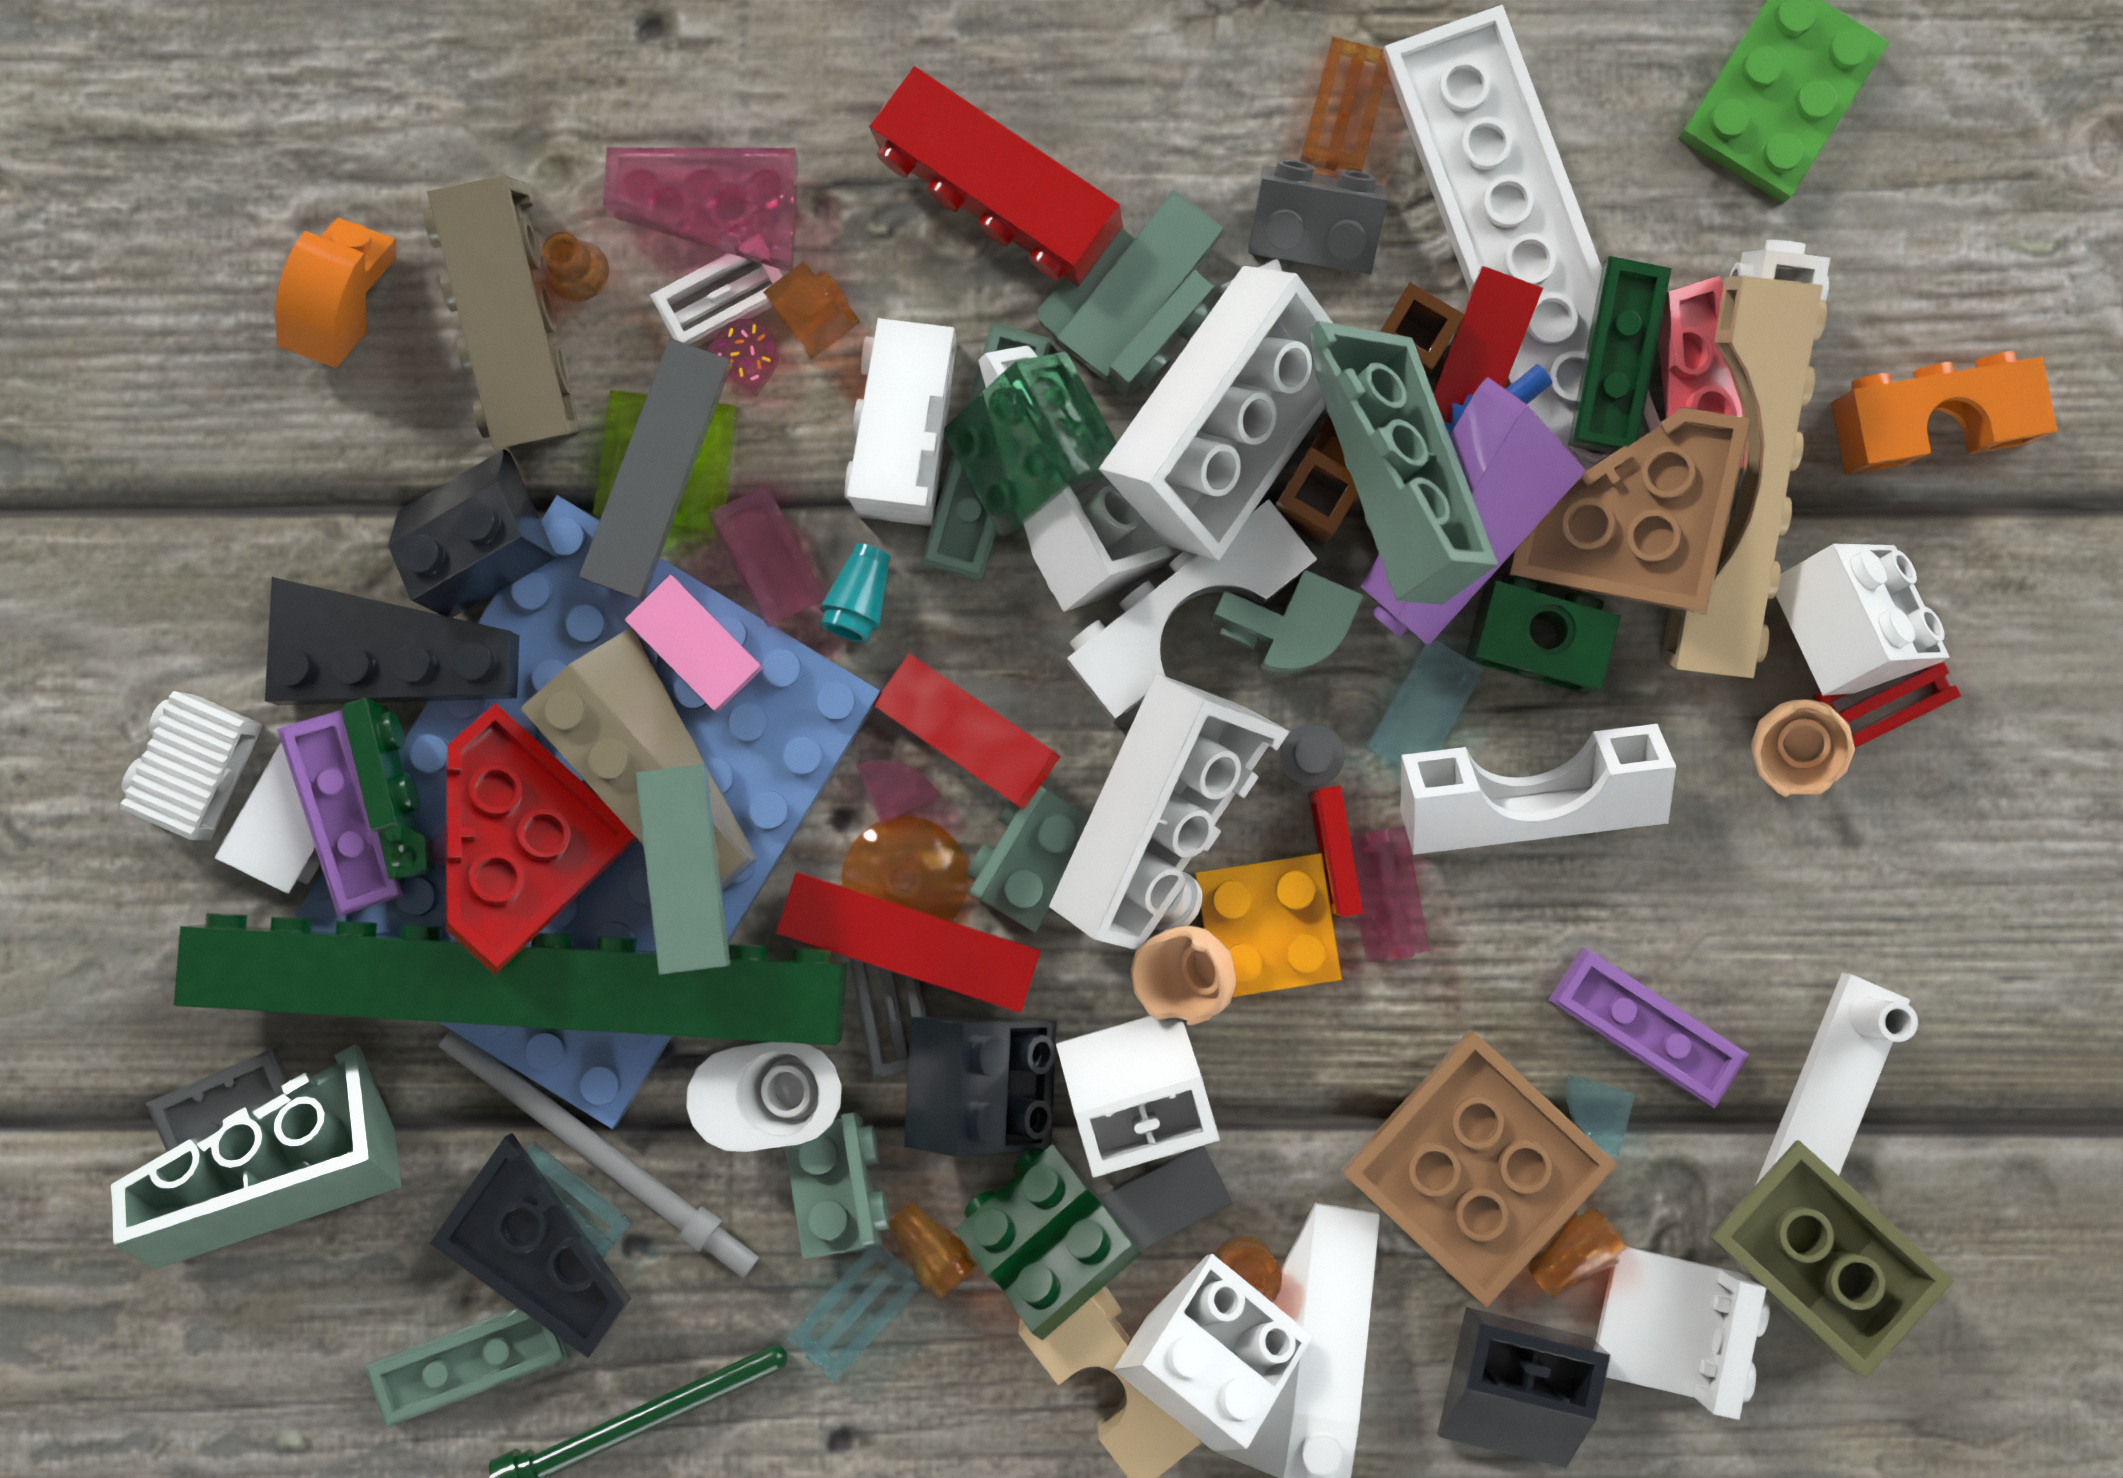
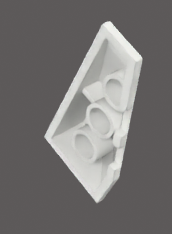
M1028 345L985 353L978 360L1032 556L1063 612L1107 598L1171 563L1184 551L1168 546L1099 470V467L1115 445L1107 436L1099 441L1076 417L1079 412L1078 402Z
M1321 1203L1314 1204L1280 1270L1281 1275L1268 1300L1313 1337L1248 1448L1214 1452L1277 1478H1351L1360 1420L1380 1219L1379 1213Z

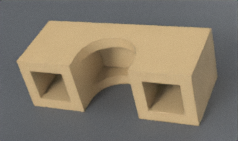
M1105 1286L1043 1341L1033 1335L1020 1318L1018 1334L1058 1386L1077 1371L1087 1367L1107 1369L1120 1379L1125 1388L1123 1397L1116 1408L1097 1422L1098 1439L1128 1478H1157L1201 1444L1197 1437L1113 1370L1134 1336L1130 1338L1115 1317L1122 1310Z

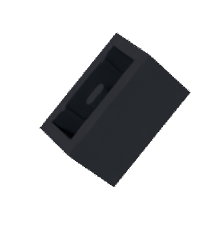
M960 1015L911 1017L904 1147L955 1157L1047 1149L1052 1141L1057 1020Z
M1466 1307L1437 1434L1441 1438L1566 1468L1596 1422L1611 1355L1593 1338Z

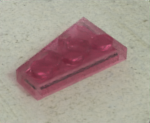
M607 147L603 205L609 217L794 273L798 158L795 148Z

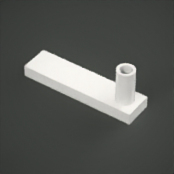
M1841 974L1756 1184L1796 1140L1801 1141L1839 1176L1893 1041L1904 1042L1910 1039L1917 1030L1918 1018L1915 1011L1908 1005L1910 999L1852 974Z

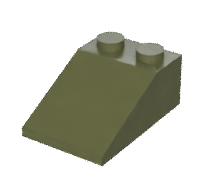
M1796 1140L1709 1236L1749 1278L1766 1288L1765 1294L1843 1368L1864 1379L1871 1375L1955 1281L1799 1140Z

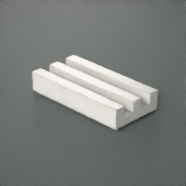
M759 236L650 296L673 339L698 347L793 295L763 239ZM760 260L762 267L713 291L708 296L676 313L672 310L671 305L753 261ZM768 281L772 282L771 286L684 332L682 327Z

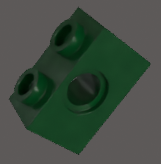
M1505 576L1503 583L1495 581L1484 588L1464 661L1584 695L1601 690L1620 615L1603 611L1604 602L1588 595L1567 593L1565 600L1542 594V584L1522 577ZM1535 616L1548 619L1555 627L1556 641L1551 649L1539 647L1530 636V623Z

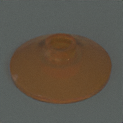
M897 816L875 823L854 841L844 861L842 886L953 921L961 910L967 895L968 877L965 874L968 867L960 846L942 827L919 817ZM899 867H908L915 874V884L907 892L898 891L892 884V875Z

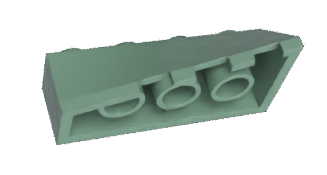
M1317 321L1309 328L1315 375L1325 400L1326 411L1333 422L1343 450L1346 467L1351 473L1362 503L1366 523L1372 531L1382 559L1386 579L1393 590L1396 601L1444 604L1495 568L1498 563L1413 339L1411 337Z
M355 1043L334 1055L337 1063L313 1077H310L306 1072L282 1086L284 1092L282 1095L252 1112L244 1107L223 1119L224 1126L199 1143L195 1144L189 1139L111 1184L114 1245L156 1270L402 1187L395 1129L361 1048Z

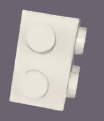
M1630 1247L1618 1249L1613 1256L1596 1342L1611 1355L1606 1378L1694 1397L1711 1413L1740 1420L1743 1401L1748 1402L1751 1399L1756 1384V1368L1754 1363L1751 1362L1756 1337H1761L1764 1334L1769 1320L1770 1310L1768 1299L1765 1297L1766 1288L1739 1272Z

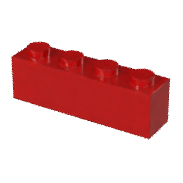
M916 66L911 69L869 125L879 148L877 156L889 169L903 178H907L912 172L929 184L927 191L940 204L953 212H957L960 207H963L979 218L977 222L979 228L986 235L1006 247L1011 241L1030 253L1028 257L1030 263L1054 281H1059L1064 276L1077 286H1080L1123 228L1119 203Z

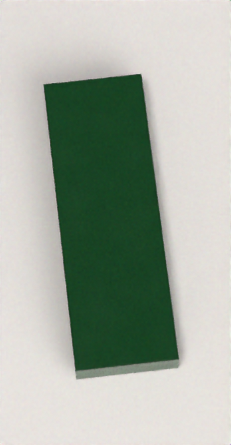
M1608 256L1603 262L1568 446L1613 454L1625 445L1628 447L1639 440L1672 268Z

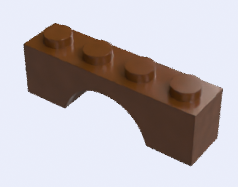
M1409 282L1380 332L1411 337L1428 377L1465 314ZM1330 417L1324 423L1275 505L1292 528L1322 546H1325L1334 535L1358 495L1351 473L1346 467L1345 456Z

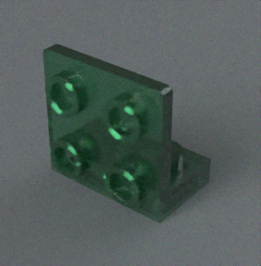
M1067 352L1014 361L944 427L946 439L1000 536L1013 534L1068 486L1104 477L1105 475L1099 470V467L1117 444Z

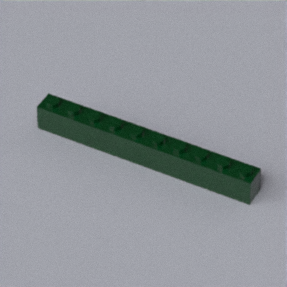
M206 913L205 924L180 926L173 1006L834 1046L841 1042L843 1037L847 963L831 962L832 950L793 948L792 959L766 958L767 946L728 944L730 965L659 975L656 951L636 950L637 938L597 936L596 948L571 946L572 934L540 932L531 940V944H527L494 975L456 939L441 938L442 926L401 925V936L377 935L376 922L336 921V931L327 932L312 931L311 918L271 917L270 928L247 927L248 915Z

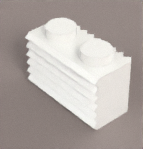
M174 691L169 696V700L162 701L151 716L148 730L153 735V738L147 743V751L142 755V758L136 759L124 775L121 788L122 792L125 793V798L120 803V809L189 840L211 841L263 724L202 697Z

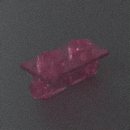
M1405 825L1350 835L1363 914H1358V921L1366 962L1388 958L1390 960L1413 957L1415 953L1430 951Z

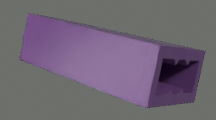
M1488 377L1476 390L1449 437L1498 565L1444 604L1396 601L1393 590L1386 579L1385 568L1380 554L1360 586L1379 603L1371 614L1399 638L1409 629L1427 646L1431 644L1586 472L1583 466L1527 404Z

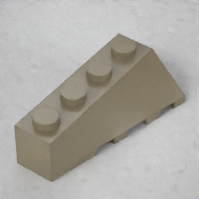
M630 627L570 663L520 709L644 845L635 772L705 763L691 733H688L675 709L666 686L650 662L637 632ZM707 769L721 891L723 892L758 859L719 786H716Z

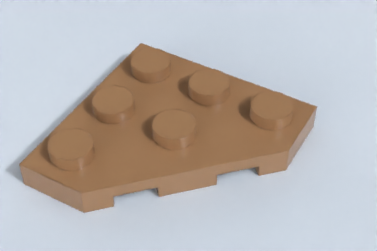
M1681 408L1660 422V426L1628 447L1625 445L1587 470L1515 549L1510 575L1527 578L1542 584L1707 615L1750 429V418Z

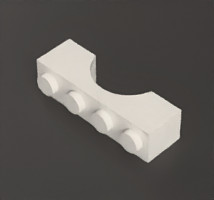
M1267 500L1252 512L1219 561L1183 551L1169 564L1175 572L1170 578L1156 589L1149 580L1119 603L1125 613L1105 628L1101 621L1097 620L1079 633L1069 643L1075 652L1067 658V665L1114 723L1144 699L1155 673L1165 676L1160 656L1161 635L1166 622L1179 607L1196 597L1210 593H1224V591L1263 606L1297 579L1304 570H1308L1317 558L1273 503Z
M1658 724L1593 731L1584 747L1569 761L1551 771L1529 777H1504L1490 773L1474 762L1466 747L1405 754L1401 758L1400 812L1413 855L1668 824L1676 765Z

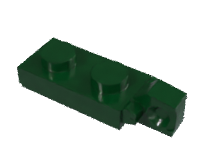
M366 697L345 703L341 709L370 829L378 832L388 878L390 880L402 881L435 871L432 839L417 830L413 812L420 808L418 790L411 775L404 773L398 749H402L405 746L404 733L398 717L393 711H389L388 707Z

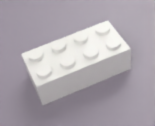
M1243 266L1099 467V470L1168 546L1219 561L1325 408V400L1315 375L1309 328L1317 321L1333 322L1296 273Z

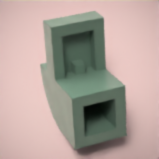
M1304 570L1297 578L1282 615L1228 591H1224L1210 621L1222 626L1219 635L1234 644L1254 650L1257 642L1268 646L1258 667L1259 670L1272 674L1299 673L1320 663L1341 644L1364 595Z

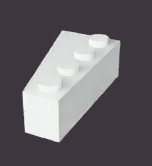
M1155 673L1049 907L1094 940L1134 950L1143 945L1187 882L1182 871L1188 862L1203 850L1208 852L1221 833V830L1214 826L1235 794L1245 798L1259 778L1252 772L1268 746L1278 750L1290 731L1238 703Z

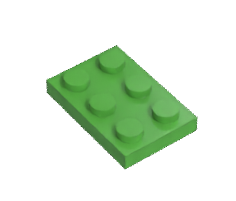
M1766 0L1678 139L1784 204L1797 189L1889 44V41L1823 0Z

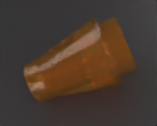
M555 232L546 238L542 246V255L546 262L549 284L555 293L566 300L575 302L586 301L598 295L605 287L609 277V264L602 250L593 243L578 239L568 232Z
M915 1201L905 1206L890 1220V1229L887 1230L895 1238L924 1292L930 1289L939 1300H942L978 1267V1263L971 1257L970 1251L964 1242L924 1212Z
M1592 1205L1583 1214L1576 1210L1540 1258L1528 1269L1544 1291L1555 1299L1570 1287L1619 1263L1620 1259L1617 1255L1625 1250L1628 1244L1604 1214Z

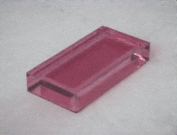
M767 485L723 505L707 515L767 628L825 599V595Z

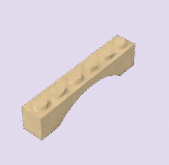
M1750 276L1725 277L1714 344L1730 370L1741 402L1743 417L1750 418L1751 424L1745 446L1743 480L1734 513L1726 528L1707 615L1669 608L1661 660L1675 669L1754 678L1756 662H1762L1767 654L1769 629L1763 622L1767 600L1775 597L1780 583V564L1778 561H1774L1779 535L1783 536L1786 534L1792 515V502L1789 497H1786L1790 471H1795L1798 468L1803 453V435L1797 432L1801 407L1807 406L1810 402L1815 386V371L1813 367H1809L1813 340H1818L1821 337L1827 318L1826 302L1820 300L1823 285Z

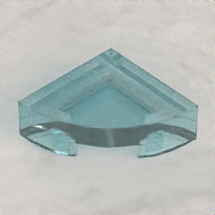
M1568 1074L1566 1099L1574 1123L1598 1147L1619 1156L1635 1094Z

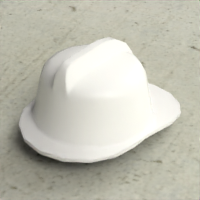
M766 1042L738 1046L712 1054L696 1069L688 1085L686 1108L695 1130L706 1142L725 1151L749 1152L799 1145L818 1138L833 1124L841 1106L842 1085L835 1065L822 1050L811 1044Z

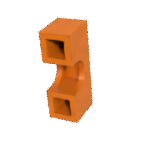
M2009 351L1975 360L1976 368L1954 371L1953 362H1944L1914 370V379L1892 382L1891 373H1880L1852 381V390L1831 402L1845 475L1903 466L1931 454L1927 424L1932 411L1944 412L1958 422L1964 434L1968 454L2030 444L2057 432L2043 356L2017 361L2015 352Z

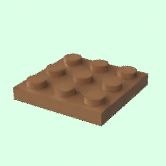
M1469 1030L1340 1171L1481 1304L1488 1308L1618 1164L1475 1031Z

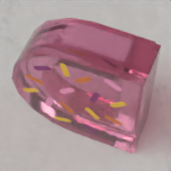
M738 319L728 323L707 349L708 352L729 359L733 365L728 378L755 397L758 396L768 382L779 362V347L774 335L763 323L753 319Z

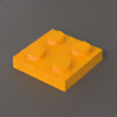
M1321 853L1194 873L1195 880H1197L1202 889V904L1200 908L1202 927L1227 946L1232 955L1236 974V985L1232 997L1342 980Z

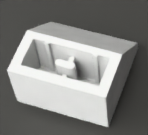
M1832 544L1780 574V583L1776 597L1823 696L1856 693L1950 658L1942 642L1945 637L1944 628L1937 615L1930 608L1924 606L1914 585L1917 581L1916 571L1908 557L1897 550L1895 545Z
M1150 1015L1056 1043L1075 1118L1093 1178L1220 1140L1183 1019L1165 1018L1157 1020Z
M1210 1254L1147 1315L1113 1370L1211 1450L1247 1449L1313 1336L1216 1256Z

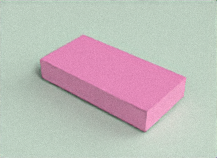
M671 574L624 619L715 712H719L764 668Z

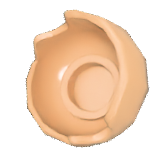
M1808 699L1791 700L1776 706L1759 720L1751 741L1756 771L1775 792L1784 797L1795 794L1820 795L1824 793L1848 771L1855 751L1848 722L1830 705Z
M1175 926L1157 934L1136 949L1130 967L1134 994L1148 1014L1157 1020L1165 1018L1184 1019L1189 1026L1210 1020L1212 1016L1218 1015L1231 1003L1236 985L1232 955L1227 946L1206 929L1195 926Z

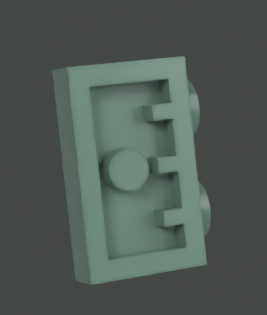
M1042 786L1039 787L1024 810L1009 800L998 819L1008 828L996 848L986 843L983 844L965 876L975 881L968 894L984 901L1033 932H1036L1050 909L1051 900L1090 816L1050 793Z
M854 1112L843 1114L841 1119L834 1120L833 1124L818 1138L799 1145L785 1146L802 1260L807 1261L882 1246L880 1231L890 1229V1219L884 1191L873 1190L870 1165L879 1164V1150L873 1125L863 1127L862 1118Z

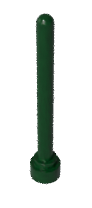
M779 1345L769 1346L536 1454L531 1449L523 1453L519 1449H513L490 1460V1478H547L782 1370L788 1361L787 1352Z

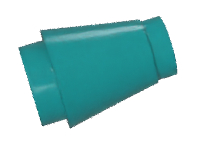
M855 544L852 555L847 559L819 607L824 613L820 623L823 629L838 637L861 643L868 642L871 632L880 629L888 565L891 559L887 552L871 545Z

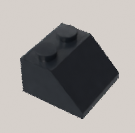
M505 449L400 509L388 543V548L410 600L435 613L452 618L557 558L512 455Z

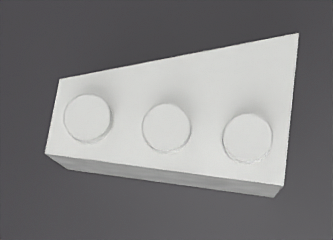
M878 318L875 337L866 336L864 339L861 374L868 375L864 399H857L855 405L853 436L857 437L853 461L848 463L845 479V499H849L859 518L932 526L936 512L957 349L954 327Z

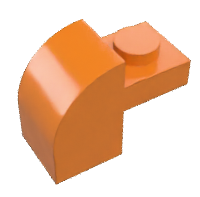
M338 217L321 236L304 231L287 258L278 285L275 304L277 346L337 368L367 333L366 293L395 261L396 239Z

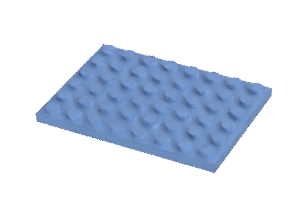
M557 495L541 520L557 558L496 592L478 621L479 624L509 630L520 635L517 699L428 701L405 738L404 748L398 749L403 771L411 775L418 790L420 808L413 812L417 830L432 839L435 871L399 881L403 893L402 897L342 916H337L322 871L294 916L311 918L312 931L335 932L336 921H366L377 923V935L401 936V925L403 924L442 926L441 938L455 939L446 931L447 746L495 703L598 796L520 708L570 663L629 629L631 626L624 619L643 602L579 577L600 522L599 520ZM659 558L644 600L671 574L764 667L719 712H715L638 634L645 647L644 650L657 675L661 677L672 698L671 701L683 724L697 744L708 771L716 786H719L758 859L722 892L727 941L729 944L874 707L872 704L881 691L662 558ZM636 838V841L541 932L572 934L571 946L595 948L597 936L637 938L636 950L656 951L644 845ZM439 1022L611 1129L618 1126L672 1037L667 1035Z

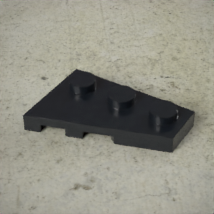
M513 1133L503 1138L430 1242L432 1246L587 1358L595 1352L632 1299Z

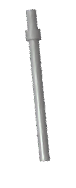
M452 1030L441 1040L439 1047L678 1228L681 1231L678 1237L698 1253L704 1248L743 1279L755 1265L759 1256L719 1226L723 1222L720 1218L703 1205L698 1210L501 1060Z

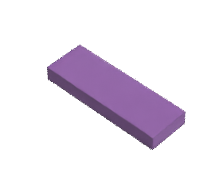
M342 710L277 728L337 916L402 897L403 893L399 881L388 878L378 832L370 829Z
M1587 948L1580 949L1548 999L1550 1003L1712 1108L1717 1106L1749 1055Z

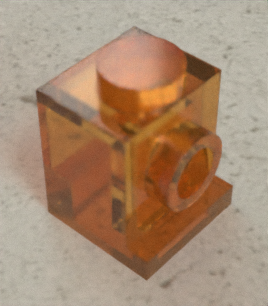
M804 261L763 291L773 312L810 360L860 323L858 317L848 306L846 296L833 278L826 271H820L815 275Z

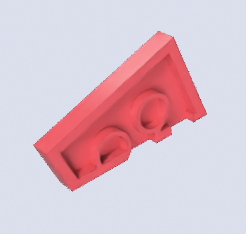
M1720 276L1667 292L1658 337L1665 419L1681 408L1743 417L1741 402L1730 370L1714 344L1724 286ZM1745 450L1740 470L1744 469Z

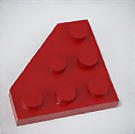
M495 703L447 746L446 931L496 975L636 841V837L603 800Z

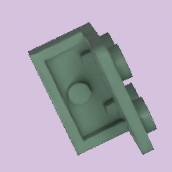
M1122 228L1080 286L1065 278L1039 307V323L1057 338L1135 238ZM1194 270L1109 367L1107 383L1126 399L1130 397L1140 384L1146 389L1152 386L1171 362V359L1167 356L1168 352L1182 337L1189 342L1211 312L1208 307L1214 286Z

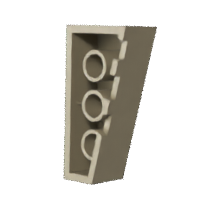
M500 175L427 191L431 208L424 209L423 211L425 228L433 247H441L447 273L440 275L441 289L448 309L451 312L458 311L464 336L457 338V350L464 372L468 376L474 374L480 400L473 402V411L481 436L483 438L490 437L493 450L580 431L564 352L559 344L549 345L547 333L556 331L557 320L553 298L544 282H536L534 270L540 269L541 260L545 259L540 235L533 231L529 220L523 218L522 208L534 206L530 185L509 176Z

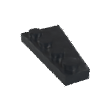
M272 577L265 702L279 706L345 704L365 697L377 703L517 699L520 635L501 628Z

